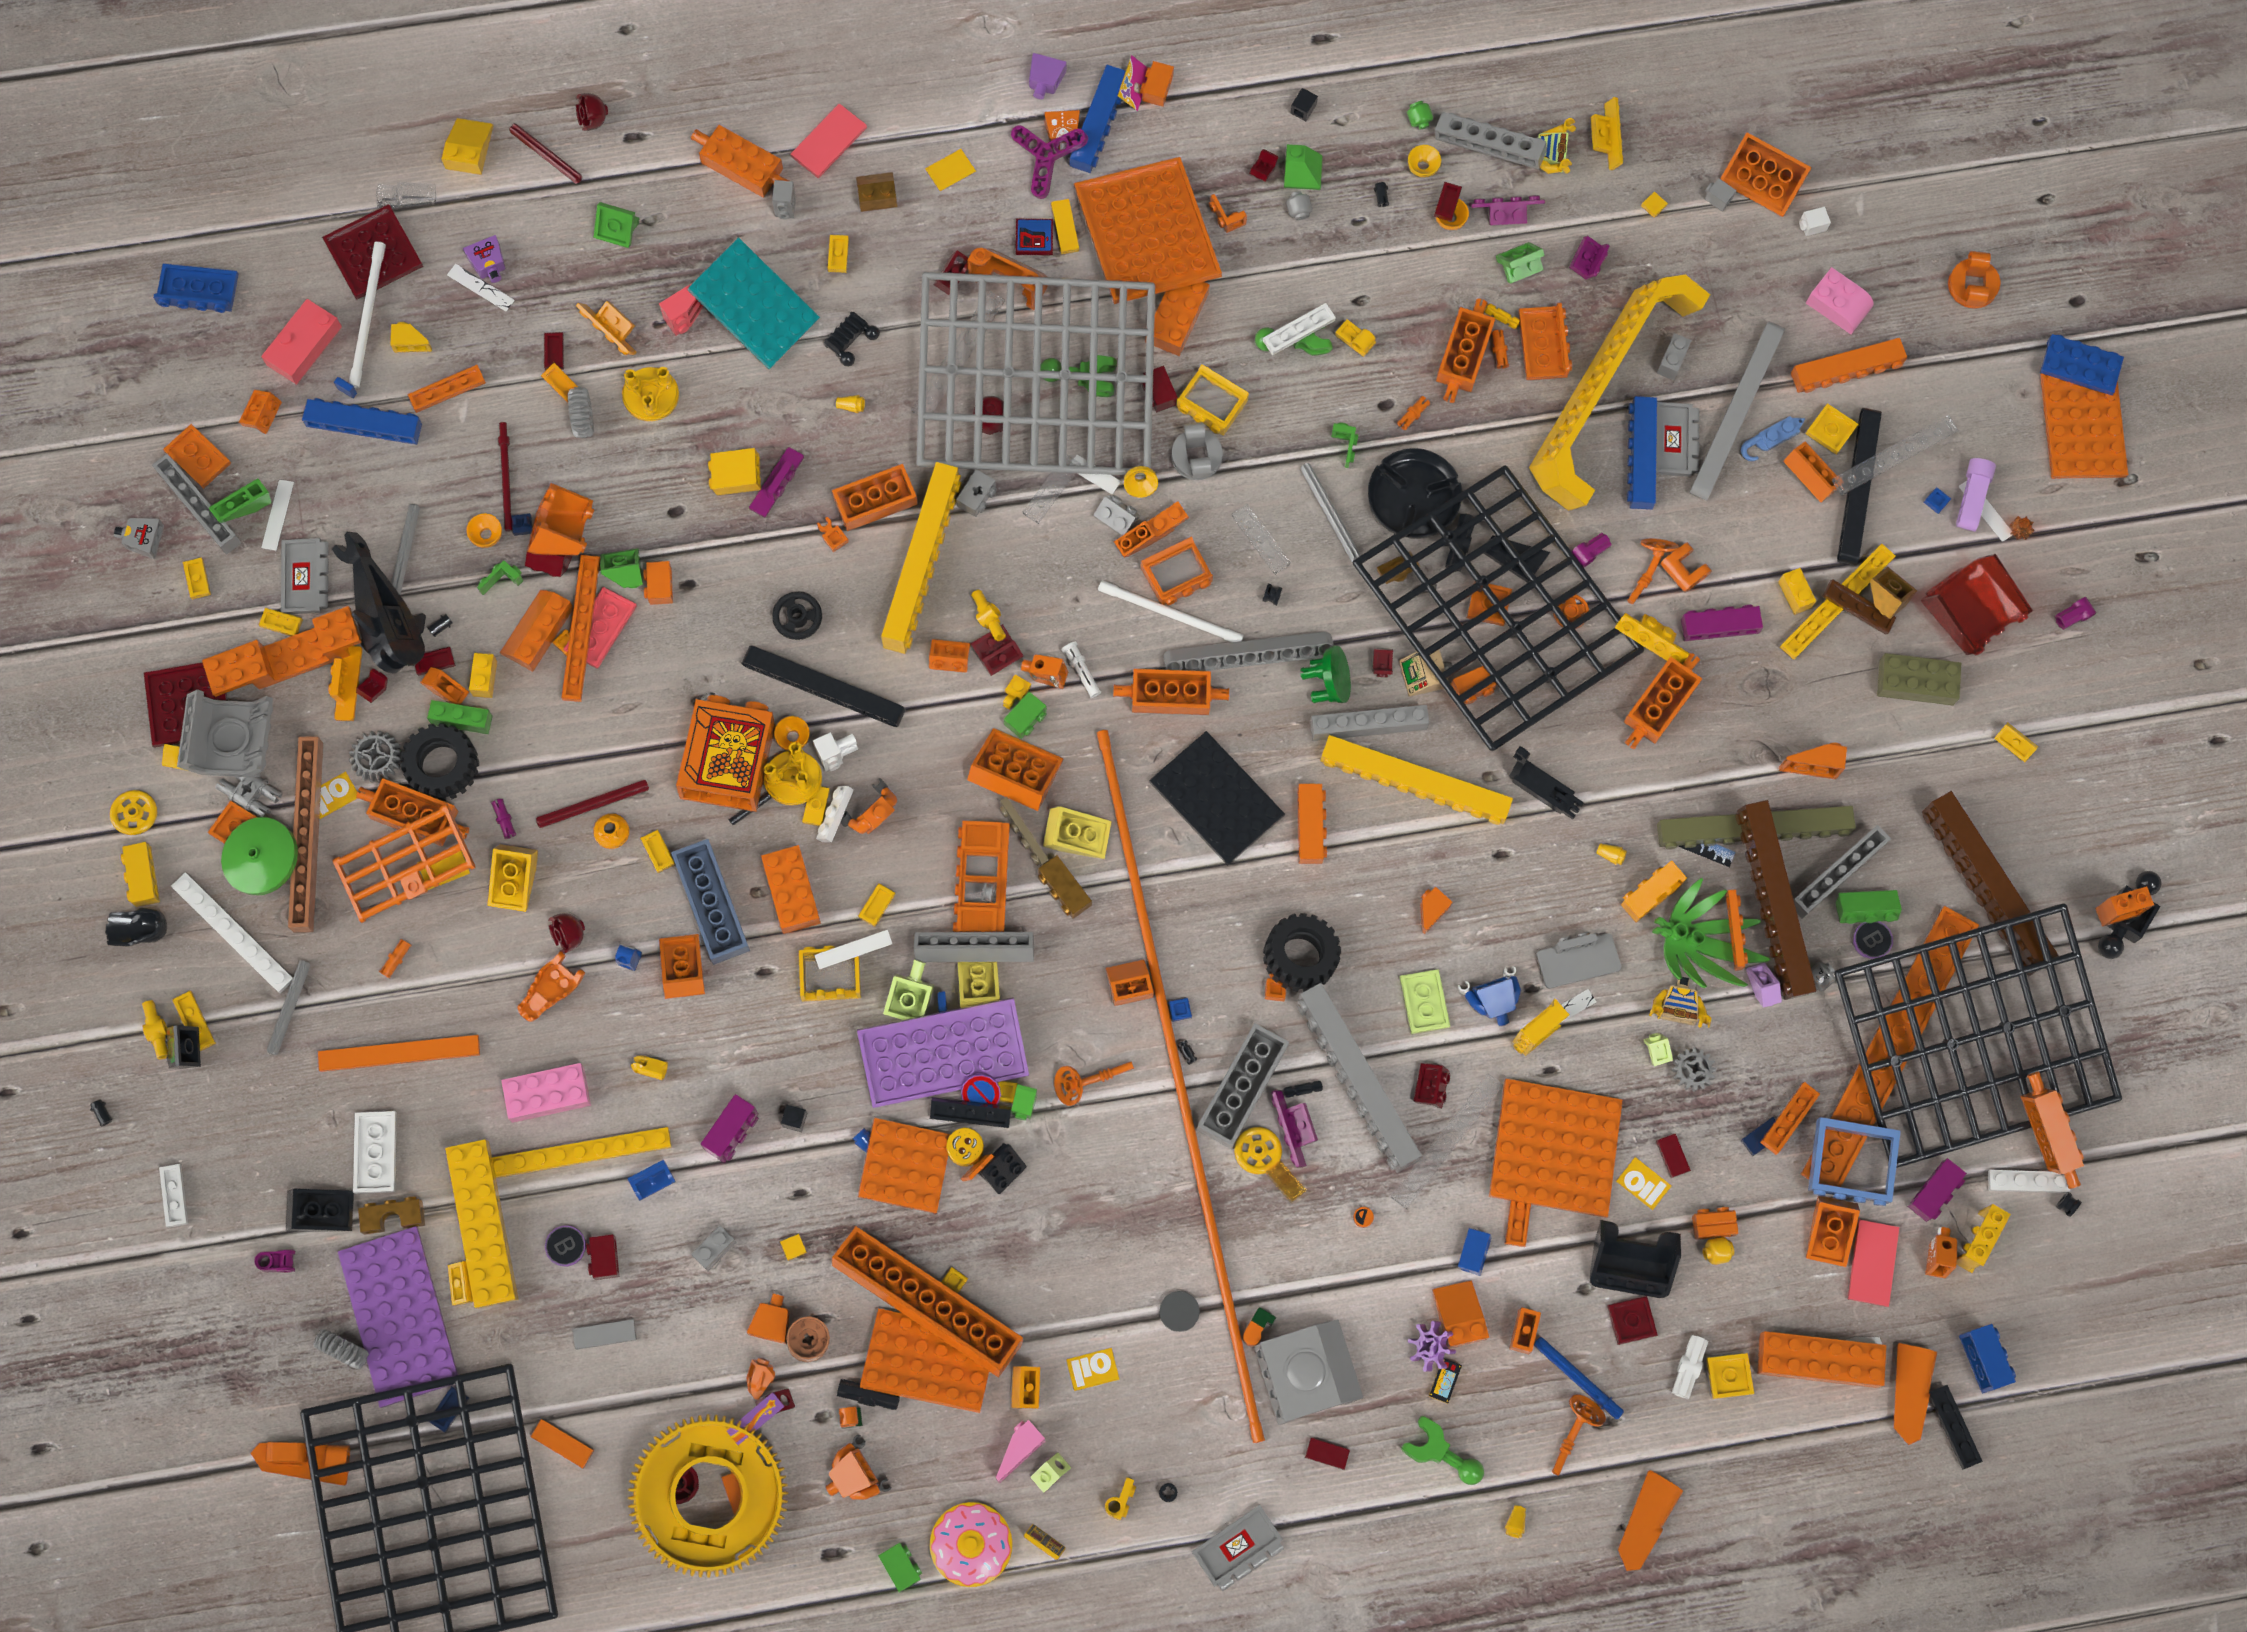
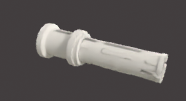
M1071 642L1061 650L1067 655L1070 667L1075 668L1090 698H1094L1101 694V691L1085 664V656L1081 655L1077 648V642ZM1083 673H1085L1091 685H1089Z

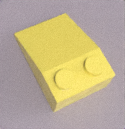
M1064 807L1052 808L1049 812L1043 847L1066 853L1105 859L1112 821Z
M958 962L960 1008L1000 1000L997 962Z

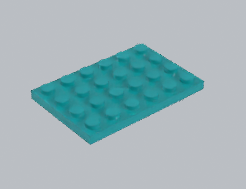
M739 237L687 289L768 369L820 318Z

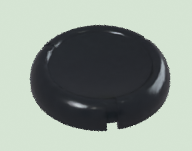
M1409 448L1388 455L1382 460V464L1375 467L1369 480L1368 500L1372 513L1378 522L1388 531L1396 534L1461 493L1462 485L1457 480V472L1446 459L1429 450ZM1462 501L1437 516L1445 528L1457 516ZM1429 521L1405 537L1421 539L1431 537L1439 532L1432 522Z

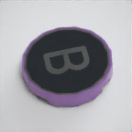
M1879 921L1873 923L1863 922L1854 932L1853 945L1861 956L1875 959L1885 956L1890 951L1893 945V936L1890 929Z
M572 1226L555 1228L548 1235L545 1243L548 1258L553 1263L565 1267L578 1263L583 1258L586 1249L584 1236L578 1229Z

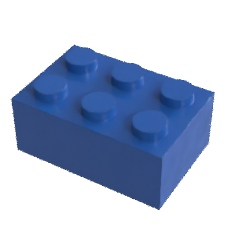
M1993 1324L1959 1335L1982 1394L2016 1382L2015 1371L2012 1366H2009L2007 1351L2001 1346L1999 1341L2000 1334L1997 1328L1993 1327Z

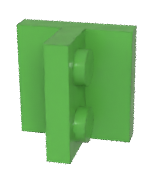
M599 202L593 238L629 248L632 242L633 231L639 225L640 218L636 217L633 211Z
M1530 242L1496 255L1497 262L1503 265L1507 282L1510 284L1544 270L1541 262V257L1545 256L1544 251Z

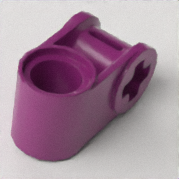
M296 1251L260 1252L256 1255L254 1263L263 1272H295L293 1255H295ZM265 1257H269V1265L266 1267H262V1259Z

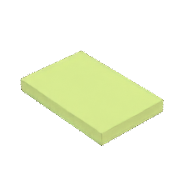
M1439 969L1401 975L1400 982L1411 1034L1450 1028Z

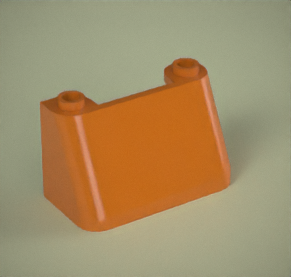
M990 248L974 249L967 260L968 274L992 275L995 272L1005 276L1047 277L1044 273ZM1021 284L1024 287L1022 295L1027 298L1026 307L1035 310V285ZM1043 285V294L1045 293L1048 285Z
M550 483L536 512L527 552L538 555H579V553H583L587 542H584L585 538L582 535L586 520L591 519L594 513L592 508L593 500Z

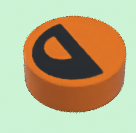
M1360 1207L1355 1211L1353 1220L1358 1227L1366 1228L1372 1224L1374 1215L1369 1208Z

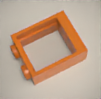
M2146 886L2110 897L2095 909L2103 927L2137 917L2151 908L2154 903Z

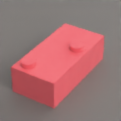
M306 299L261 357L268 367L297 385L342 326L337 317Z

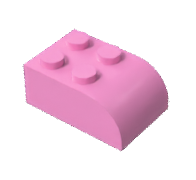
M1832 267L1806 301L1807 305L1851 335L1874 305L1871 296L1863 288Z

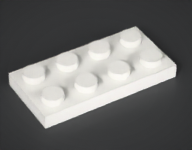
M396 1111L355 1113L353 1193L395 1192Z

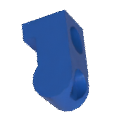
M620 944L615 961L618 966L635 971L642 952Z

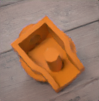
M763 1358L752 1359L746 1377L748 1391L756 1400L760 1399L775 1377L773 1366L769 1364L770 1361Z

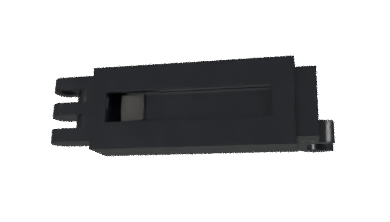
M1519 746L1513 756L1517 762L1509 775L1513 779L1512 783L1557 813H1563L1569 818L1574 819L1576 815L1573 812L1578 813L1580 811L1574 804L1582 807L1584 802L1574 796L1575 791L1529 762L1530 753L1525 748Z

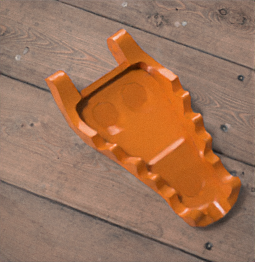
M562 951L539 970L535 976L534 983L531 984L527 992V996L517 1006L519 1014L529 1022L535 1021L544 1011L570 995L578 987L585 975L582 969L573 974L562 964L566 957Z

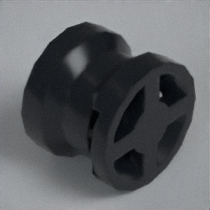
M1268 583L1262 601H1269L1277 606L1283 588H1275L1272 584Z
M2068 1191L2059 1200L2056 1207L2059 1210H2064L2066 1215L2071 1217L2082 1202L2079 1199H2074Z

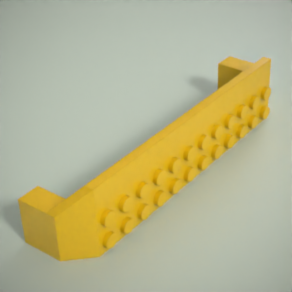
M1686 274L1665 277L1657 281L1654 280L1634 290L1529 466L1542 491L1568 511L1586 506L1595 492V489L1575 475L1570 447L1655 304L1664 301L1684 317L1702 310L1710 296L1706 290Z

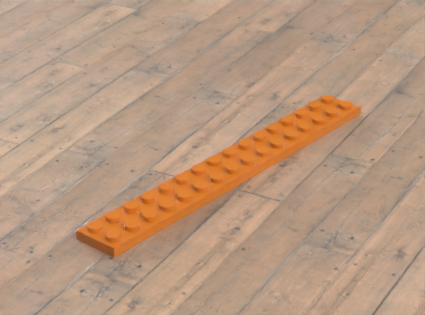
M1943 906L1923 944L1977 929L1979 924ZM1972 938L1956 943L1961 959ZM1948 945L1928 951L1939 991L1946 989L1955 972ZM1917 954L1905 977L1911 1000L1932 994L1921 955ZM1900 988L1891 1005L1903 1002ZM1934 1001L1914 1007L1921 1034L1936 1008ZM1906 1010L1886 1015L1896 1054L1901 1055L1913 1051L1916 1043ZM1880 1025L1865 1052L1869 1064L1884 1060L1888 1056ZM1907 1061L1902 1062L1900 1066L1901 1072L1904 1069ZM1859 1063L1830 1119L1873 1126L1876 1122V1117ZM1892 1066L1871 1072L1881 1109L1896 1084ZM1825 1129L1819 1184L1841 1187L1868 1136ZM1813 1151L1800 1174L1807 1179L1810 1178Z

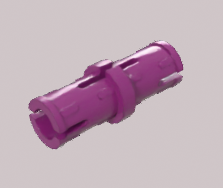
M497 799L498 803L496 801L491 803L497 816L496 822L500 824L504 839H510V835L512 837L516 836L511 823L512 817L507 812L504 800Z

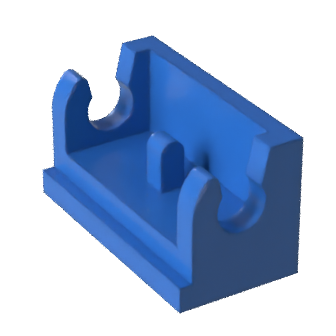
M664 1160L627 1178L639 1201L676 1182Z
M1471 1228L1468 1229L1458 1268H1461L1462 1271L1481 1276L1492 1239L1490 1234Z

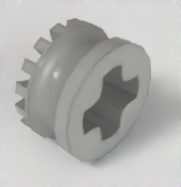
M985 883L981 899L985 900L987 898L992 902L995 884L989 886L988 883Z

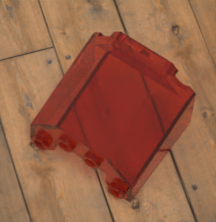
M1996 554L1977 558L1963 569H1957L1928 590L1926 596L1921 599L1923 605L1966 655L1974 654L1975 656L1985 650L1984 647L1991 641L1990 638L1993 635L1997 636L2005 631L2004 627L2010 623L2024 622L2029 618L2028 614L2033 611Z

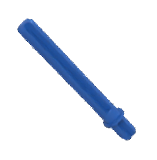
M1539 1337L1534 1342V1346L1601 1406V1410L1605 1409L1615 1419H1619L1624 1413L1623 1409L1612 1400V1397L1609 1398L1544 1338Z

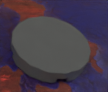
M1176 1291L1163 1299L1159 1313L1165 1327L1171 1331L1184 1332L1194 1327L1199 1319L1200 1309L1198 1302L1192 1295L1187 1292Z

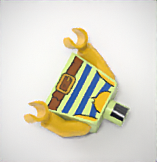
M1568 118L1564 124L1538 135V138L1543 139L1547 143V152L1540 166L1547 174L1563 173V171L1564 173L1570 172L1568 166H1571L1572 163L1569 159H1566L1568 133L1566 132L1567 130L1570 132L1576 130V127L1571 125L1575 123L1573 118Z

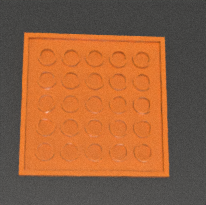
M1505 1079L1489 1197L1607 1218L1623 1100Z

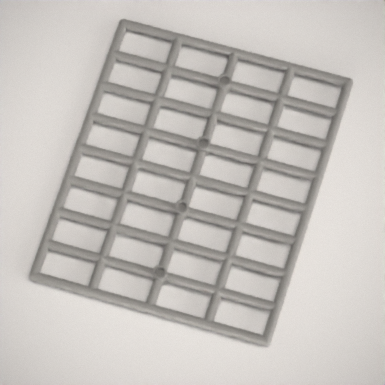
M924 272L922 274L917 465L919 467H934L935 463L939 462L961 469L1126 475L1132 468H1123V435L1125 428L1144 429L1143 466L1151 468L1155 284L1152 282ZM929 280L950 281L949 320L928 319ZM958 281L979 282L978 321L957 320ZM986 282L1007 283L1006 322L985 321ZM1014 284L1035 285L1034 323H1013ZM1043 285L1063 286L1062 325L1042 324ZM1071 286L1092 287L1091 326L1070 325ZM1099 288L1120 289L1119 327L1098 326ZM1127 289L1148 290L1147 329L1126 328ZM928 326L949 327L947 366L927 365ZM957 328L977 329L976 368L957 367L955 365ZM985 329L1006 330L1004 369L984 368ZM1013 330L1034 331L1033 370H1018L1012 367ZM1041 331L1062 332L1061 371L1040 370ZM1070 333L1090 334L1089 373L1070 372L1069 370ZM1098 334L1118 335L1117 374L1097 373ZM1126 335L1147 336L1146 375H1131L1125 372ZM927 373L946 374L948 376L947 413L926 412ZM956 374L976 375L975 414H954ZM984 376H1003L1004 378L1003 416L983 415ZM1013 377L1033 378L1032 417L1011 416ZM1040 378L1059 379L1061 381L1060 418L1039 417ZM1069 379L1089 380L1088 419L1067 418ZM1097 381H1115L1117 383L1116 421L1096 420ZM1125 382L1145 383L1144 422L1124 421ZM925 420L946 421L945 460L924 459ZM954 421L975 422L974 461H953ZM982 422L1003 423L1002 463L981 462ZM1011 424H1031L1030 464L1010 463ZM1039 425L1060 426L1059 465L1038 464ZM1067 426L1088 427L1087 466L1066 465ZM1095 427L1116 428L1115 467L1094 466ZM1137 473L1135 476H1146V475H1145L1144 473Z

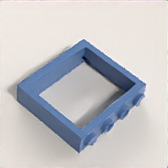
M1820 1117L1816 1122L1808 1191H1814L1813 1194L1818 1196L1831 1194L1834 1195L1833 1198L1846 1200V1197L1854 1198L1853 1201L1858 1203H1866V1200L1873 1201V1205L1886 1206V1204L1891 1203L1893 1200L1901 1131ZM1825 1129L1891 1140L1885 1195L1819 1184Z

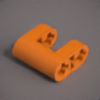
M1688 542L1680 546L1678 550L1672 552L1660 563L1684 593L1712 572L1709 566L1704 564L1693 573H1690L1681 563L1694 550Z

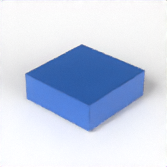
M337 377L334 381L339 391L354 399L357 393L353 385L340 377Z
M1936 487L1923 503L1939 514L1951 498Z
M945 991L938 992V1010L940 1013L947 1011Z
M1188 998L1168 1002L1172 1022L1192 1018Z

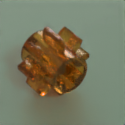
M2017 516L2014 520L2015 522L2009 525L2012 528L2010 534L2017 537V540L2022 537L2027 540L2030 537L2029 534L2035 531L2032 528L2034 522L2027 519V516L2022 519Z

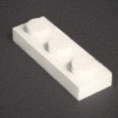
M838 786L834 791L832 802L825 812V819L818 828L817 840L821 842L833 841L854 789L849 786Z
M175 1164L159 1167L166 1227L187 1225L188 1217L182 1165Z

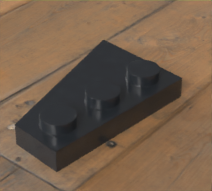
M1509 540L1519 554L1531 548V546ZM1502 543L1483 553L1501 566L1513 559ZM1540 550L1525 560V563L1534 575L1547 559L1550 552ZM1518 565L1509 570L1525 582H1530Z

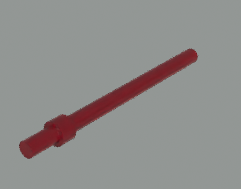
M500 422L498 445L501 450L504 529L510 532L512 531L508 456L510 438L507 436V423Z

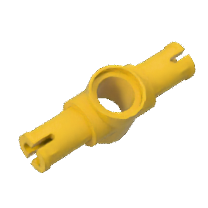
M975 590L971 596L977 605L978 613L976 614V619L983 627L990 629L995 640H1003L1006 634L999 624L1001 612L993 603L986 600L982 590Z
M148 1000L142 1003L146 1017L145 1024L142 1026L147 1041L153 1044L157 1059H166L168 1055L165 1043L167 1025L164 1019L158 1016L154 1001Z

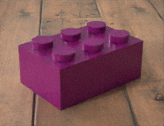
M735 1094L701 1142L703 1149L723 1163L727 1160L730 1161L736 1153L734 1149L738 1143L742 1144L746 1139V1132L749 1127L753 1128L759 1119L757 1117L759 1113L756 1108Z

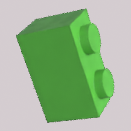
M1028 692L1004 718V725L1020 739L1025 735L1029 736L1034 730L1033 726L1037 722L1043 721L1046 717L1047 706L1032 693Z
M898 1543L878 1555L899 1593L921 1580L919 1575L922 1572L917 1563L912 1564L909 1557L912 1554L907 1545L902 1546L901 1543Z

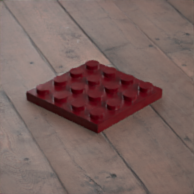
M389 204L322 237L356 300L366 296L374 242L386 244L377 290L424 267Z
M203 662L144 672L151 741L154 748L164 746V744L173 745L180 743L187 694L200 690L204 692V697L228 701L227 693L217 697L212 694Z

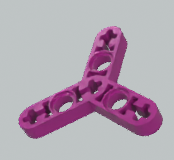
M1021 125L1015 126L1011 131L1012 139L1036 157L1031 192L1038 199L1046 198L1050 192L1055 160L1084 147L1088 142V135L1082 129H1075L1048 143H1045ZM1020 132L1027 138L1024 140L1017 134ZM1078 135H1081L1080 141L1078 142V141H1077V139H1078L1077 136H1078ZM1037 140V146L1030 149V142ZM1066 142L1067 147L1062 151L1059 150L1060 143ZM1045 151H1048V157L1045 158ZM1042 168H1047L1045 176L1039 175ZM1041 187L1044 188L1040 191V193L1037 192V189H1040Z

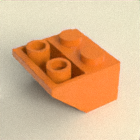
M1145 960L1106 968L1114 1006L1153 998L1154 992Z

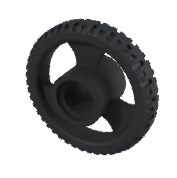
M791 592L776 602L772 613L773 623L777 631L786 638L792 640L806 639L819 629L822 622V609L818 601L810 594ZM795 600H805L813 606V609L806 611L803 605L795 604ZM786 607L788 608L787 616L789 622L782 626L779 614L781 608ZM795 613L802 614L798 619L793 618ZM808 620L814 622L809 629L803 632H795V628L803 627Z

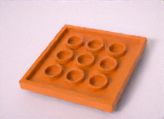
M874 1118L858 1198L936 1214L948 1160L946 1145L951 1134Z

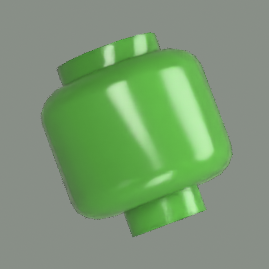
M1423 101L1411 104L1407 110L1411 126L1419 127V130L1429 127V122L1433 120L1429 104L1423 103Z

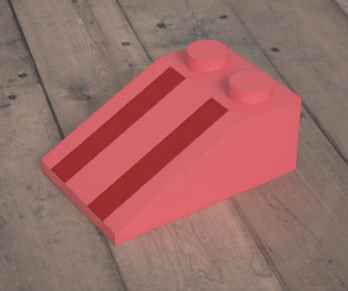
M691 284L659 303L663 319L675 336L687 332L704 307L687 290Z

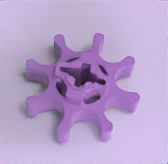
M1432 1321L1430 1331L1427 1330L1425 1324H1417L1416 1328L1420 1332L1419 1339H1408V1343H1413L1417 1347V1353L1410 1360L1419 1361L1423 1358L1424 1372H1431L1434 1362L1437 1363L1438 1369H1446L1447 1364L1444 1362L1445 1353H1456L1455 1349H1449L1446 1345L1447 1339L1453 1336V1332L1445 1331L1441 1335L1439 1332L1440 1321Z

